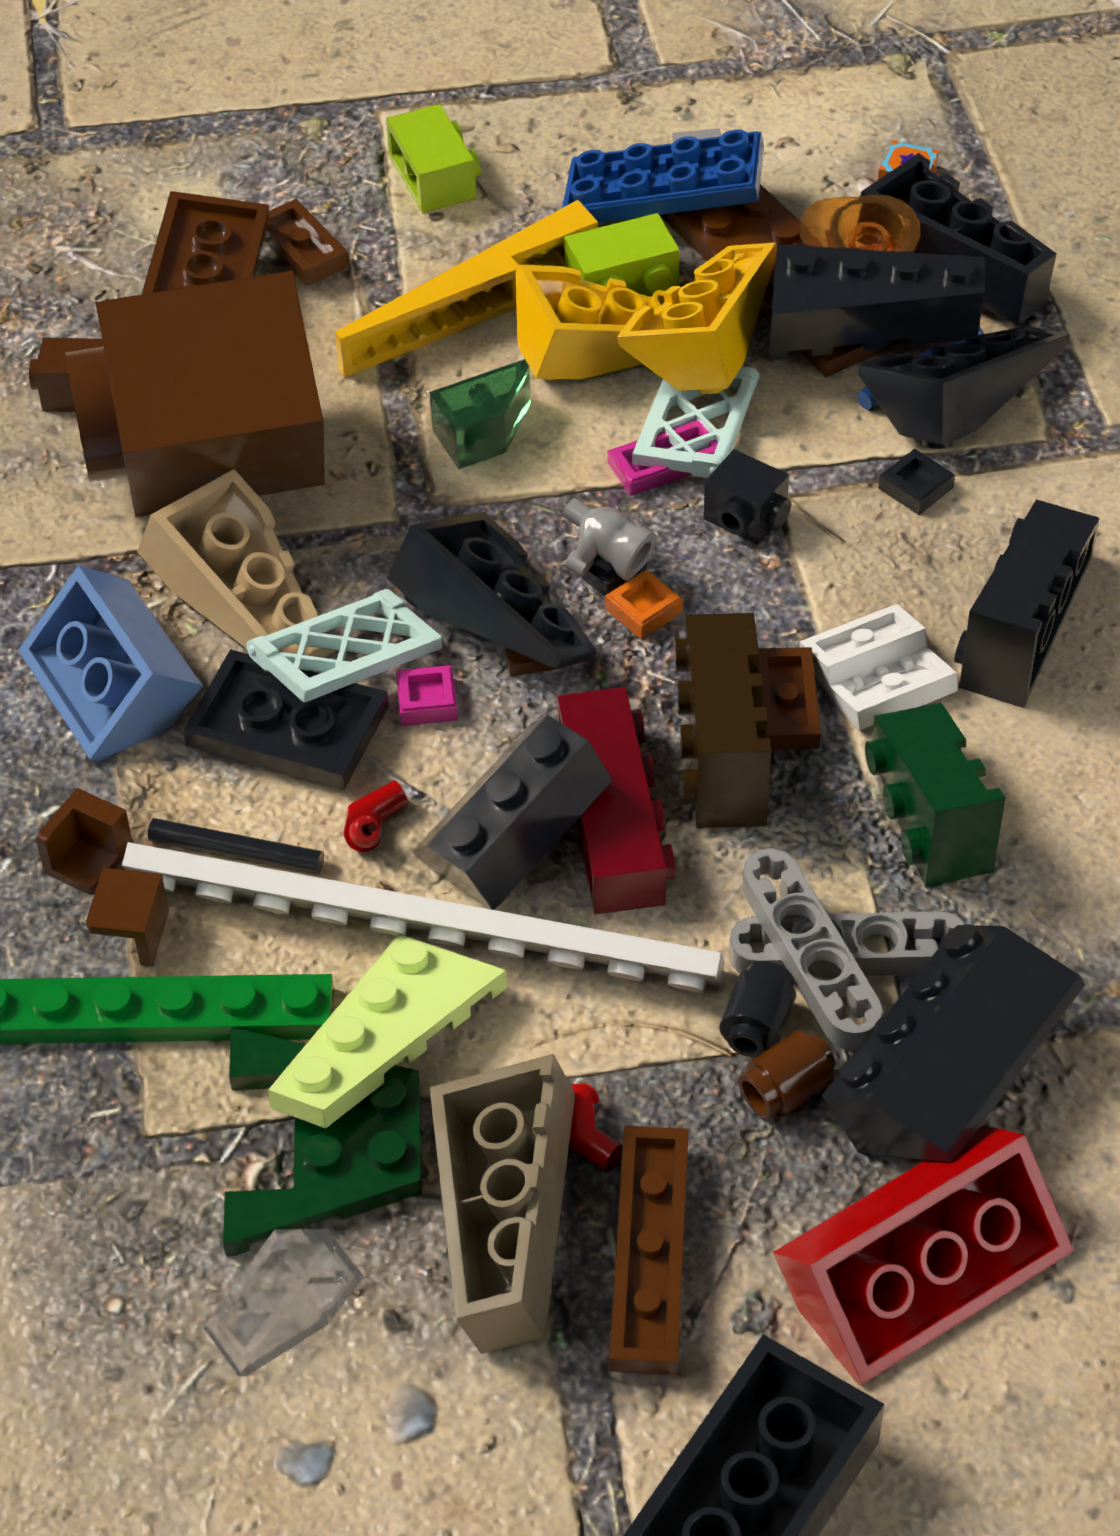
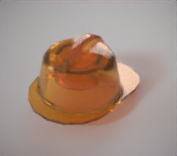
M889 195L834 197L819 200L806 209L800 220V236L804 245L913 252L920 239V222L911 207L904 201Z

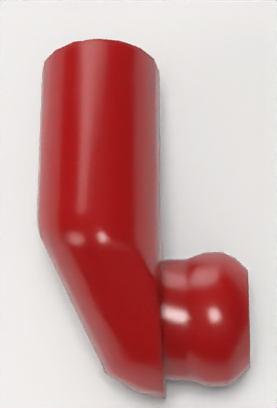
M395 780L391 781L348 806L343 836L351 849L362 853L373 851L381 840L383 819L408 806L407 796L398 782Z
M587 1083L571 1084L575 1091L569 1149L603 1171L609 1172L619 1161L623 1145L596 1128V1108L594 1104L600 1102L596 1089Z

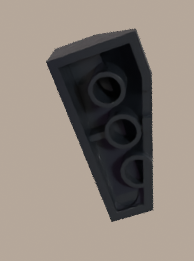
M1023 326L978 335L976 344L962 343L953 345L949 342L933 344V355L912 359L911 351L893 352L860 364L859 376L901 436L921 440L922 446L927 448H948L953 445L954 440L971 434L980 428L1068 346L1069 334Z
M485 512L410 525L387 576V579L404 594V598L409 604L429 615L555 669L591 661L597 652L569 611L561 606L552 604L546 596L551 586L544 576L536 574L532 576L524 565L528 554L521 544Z

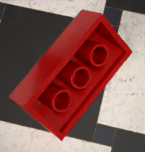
M983 1125L977 1129L953 1163L934 1160L921 1162L780 1247L773 1254L799 1312L854 1381L864 1384L1069 1255L1074 1250L1025 1134Z

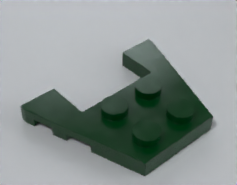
M231 1029L229 1062L231 1090L269 1089L306 1044L243 1029ZM394 1065L384 1073V1084L327 1128L295 1117L293 1187L291 1189L225 1192L223 1223L225 1256H237L249 1252V1244L278 1234L281 1240L305 1233V1225L341 1214L344 1220L422 1194L419 1071Z

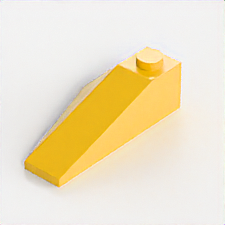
M776 243L727 246L694 270V282L682 287L672 286L663 292L665 302L658 308L653 310V307L644 306L635 312L617 336L619 346L678 391L697 390L700 394H715L728 389L744 364L776 259Z
M519 264L516 270L518 347L536 379L550 381L558 379L582 380L643 365L619 346L617 336L632 315L642 307L649 306L655 310L665 302L663 296L665 291L657 290L651 297L627 289L626 281L609 278L607 286L581 280V270L564 266Z

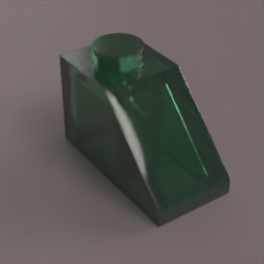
M525 359L429 392L432 431L458 470L507 452L531 404L529 364Z

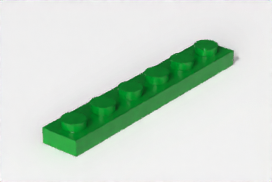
M332 974L0 979V1044L230 1041L231 1029H243L286 1040L311 1039L333 1013Z

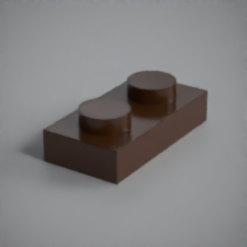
M297 199L269 210V221L264 242L293 270L306 286L349 267L348 251Z
M812 647L758 648L759 673H762L763 707H766L768 721L766 736L770 738L771 750L819 749L821 733Z

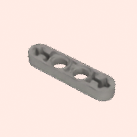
M766 848L752 853L745 861L743 868L742 889L746 900L787 970L793 975L798 989L827 1038L834 1045L842 1049L858 1050L873 1032L876 1022L882 1017V1006L878 996L796 861L788 853L780 849ZM768 874L773 880L780 879L781 898L776 900L777 891L768 878L760 879V875ZM791 915H802L810 919L814 926L806 933L795 934L786 931L780 922ZM829 961L836 964L842 973L833 980L824 981L813 977L808 972V968L815 962ZM846 995L847 1008L853 1017H864L863 1024L856 1025L851 1018L842 1020L843 1002L840 998Z
M940 911L828 914L865 976L915 975L923 969L938 950L937 943L932 938H944L957 925H965L959 917ZM791 915L780 922L786 931L795 934L806 933L814 926L810 919L802 915ZM756 916L744 918L734 925L729 939V960L732 967L738 973L747 970L748 966L756 961H769L786 968ZM883 935L890 938L896 947L888 953L880 954L868 950L862 942L869 936ZM907 937H913L912 947H915L914 950H906ZM749 942H761L764 952H752ZM818 961L808 968V972L813 977H838L842 973L836 964L829 961Z

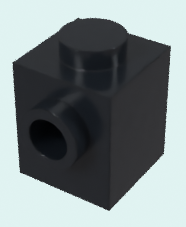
M733 449L705 480L704 520L723 528L731 534L738 535L759 545L773 528L779 529L785 523L790 513L792 502L788 498L789 474Z

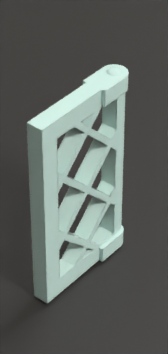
M742 366L728 387L738 389L737 394L730 398L723 391L710 394L717 403L699 410L689 400L704 394H700L697 390L678 391L665 380H662L632 453V463L649 467L655 465L666 466L671 470L692 473V476L708 478L733 449L753 392L760 378L758 371L754 368ZM678 405L686 414L670 421H665L670 407ZM727 412L729 413L725 426L718 430L708 421ZM699 420L710 433L685 442L673 428ZM665 431L669 435V442L674 447L668 449L655 447L657 434ZM717 440L718 444L714 455L696 452L709 447V442Z
M384 589L374 593L373 596L264 637L259 636L247 641L246 647L249 656L260 667L272 673L305 703L442 649L443 637L404 605V601L389 589ZM380 612L385 618L371 617L368 615ZM337 627H346L343 636L323 634ZM360 629L382 632L385 635L383 642L351 638L352 630ZM392 634L410 637V639L397 644L390 643ZM292 644L299 645L297 654L279 651V649ZM307 646L339 650L337 660L305 655ZM347 652L368 654L351 662L344 661ZM301 670L322 673L309 678Z

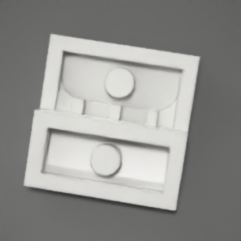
M898 604L799 641L800 647H812L814 674L840 711L859 731L874 725L875 715L920 707L958 691L957 672L927 647L926 628Z

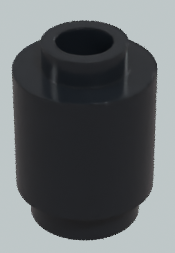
M756 961L751 963L747 970L741 972L737 977L720 1022L719 1030L729 1046L741 1055L757 1057L782 1040L796 1001V991L794 989L795 980L793 975L781 965L769 961Z

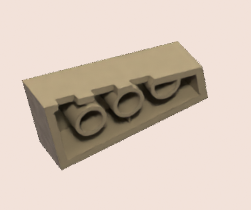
M554 1054L429 1087L455 1316L481 1354L545 1338L575 1099V1091Z

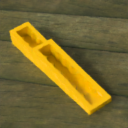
M576 200L335 331L339 372L345 378L517 309L516 270L518 265L564 266V236L598 228V221L579 200Z

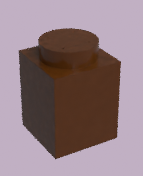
M293 270L95 302L103 346L65 352L89 482L127 476L135 517L153 514L233 469L258 496L325 485L324 420Z

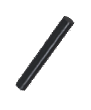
M157 818L151 820L148 828V840L152 842L314 874H320L323 867L324 851Z

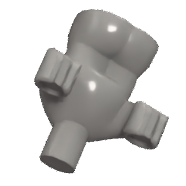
M573 498L564 509L563 517L580 527L577 548L569 554L565 562V567L578 576L582 577L593 566L594 559L599 555L613 566L617 575L623 580L629 581L642 569L652 555L657 540L656 534L645 527L637 526L618 509L612 507L591 509L576 498Z

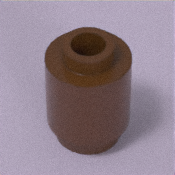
M796 1030L748 1062L747 1072L739 1076L738 1085L748 1105L761 1118L769 1119L775 1114L785 1116L831 1085L834 1081L832 1068L835 1066V1058L831 1049L818 1035L810 1036L801 1030Z

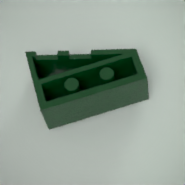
M942 702L875 715L872 740L865 743V756L869 771L873 776L880 775L884 785L883 801L886 813L890 820L898 819L902 829L901 845L905 860L909 866H917L925 887L994 872L1006 799L999 788L987 790L979 777L986 776V768L979 758L969 761L966 759L960 749L966 747V738Z

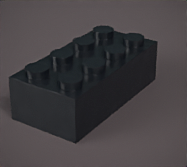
M763 1334L623 1536H819L878 1445L885 1404Z

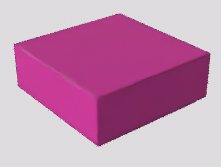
M452 665L396 670L401 726L458 721Z

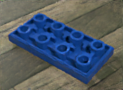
M737 129L728 131L719 137L698 139L693 136H686L669 144L650 146L646 143H637L625 150L605 153L600 150L585 151L571 159L562 208L579 200L598 223L639 218L656 213L662 215L758 202L764 155L762 132H746Z

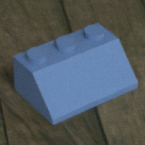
M79 565L18 650L89 759L94 761H101L171 729L203 686L128 579Z

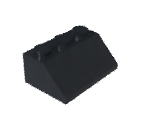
M547 715L531 723L412 852L422 862L486 907L495 910L613 779L586 738Z

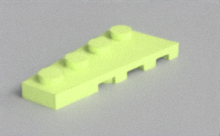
M398 934L268 1089L270 1107L327 1128L384 1084V1073L390 1068L404 1061L410 1064L427 1050L426 1041L445 1026L454 1030L471 1016L470 1007L484 996L494 999L507 989L506 970Z

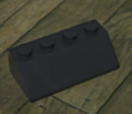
M957 925L944 936L941 946L923 969L910 979L908 988L888 1013L884 1014L876 1022L873 1032L854 1056L841 1066L839 1075L822 1097L857 1152L953 1163L1083 989L1085 983L1079 974L1005 926Z

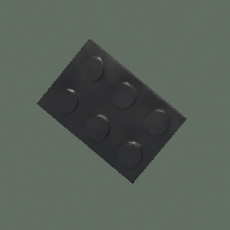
M230 649L183 730L185 745L345 790L389 707L388 692L353 683L304 703L272 673L260 667L249 654ZM301 670L309 678L320 674L313 671Z

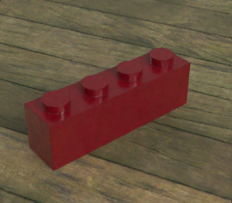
M626 687L557 695L558 721L590 742L613 779L606 789L576 820L594 915L666 905V881L675 880L676 878L675 861L671 844L661 845L659 834L665 833V818L661 798L651 799L648 789L655 787L651 754L640 753L639 744L645 743V730L641 709L631 710Z

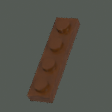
M624 1126L609 1372L678 1375L689 1129Z

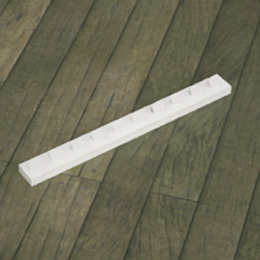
M130 842L127 843L122 866L130 871L162 874L165 892L173 893L175 884L195 887L197 888L195 894L197 897L219 903H231L233 895L254 898L253 907L272 913L289 914L291 905L312 909L311 918L336 925H347L348 916L371 920L369 927L371 930L397 936L401 934L405 936L407 927L429 931L428 940L447 946L464 947L465 939L488 942L487 951L511 958H523L525 950L548 954V963L569 969L582 970L584 962L589 961L608 965L607 974L628 980L643 981L645 972L669 976L667 985L686 991L704 992L705 983L721 986L725 966L721 952Z

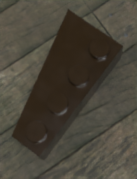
M754 613L686 615L685 638H675V671L686 672L687 681H677L678 715H689V724L680 725L681 759H692V769L683 770L684 805H695L696 828L767 826L771 744L770 738L766 736L768 721L766 707H763L762 673H759V649Z

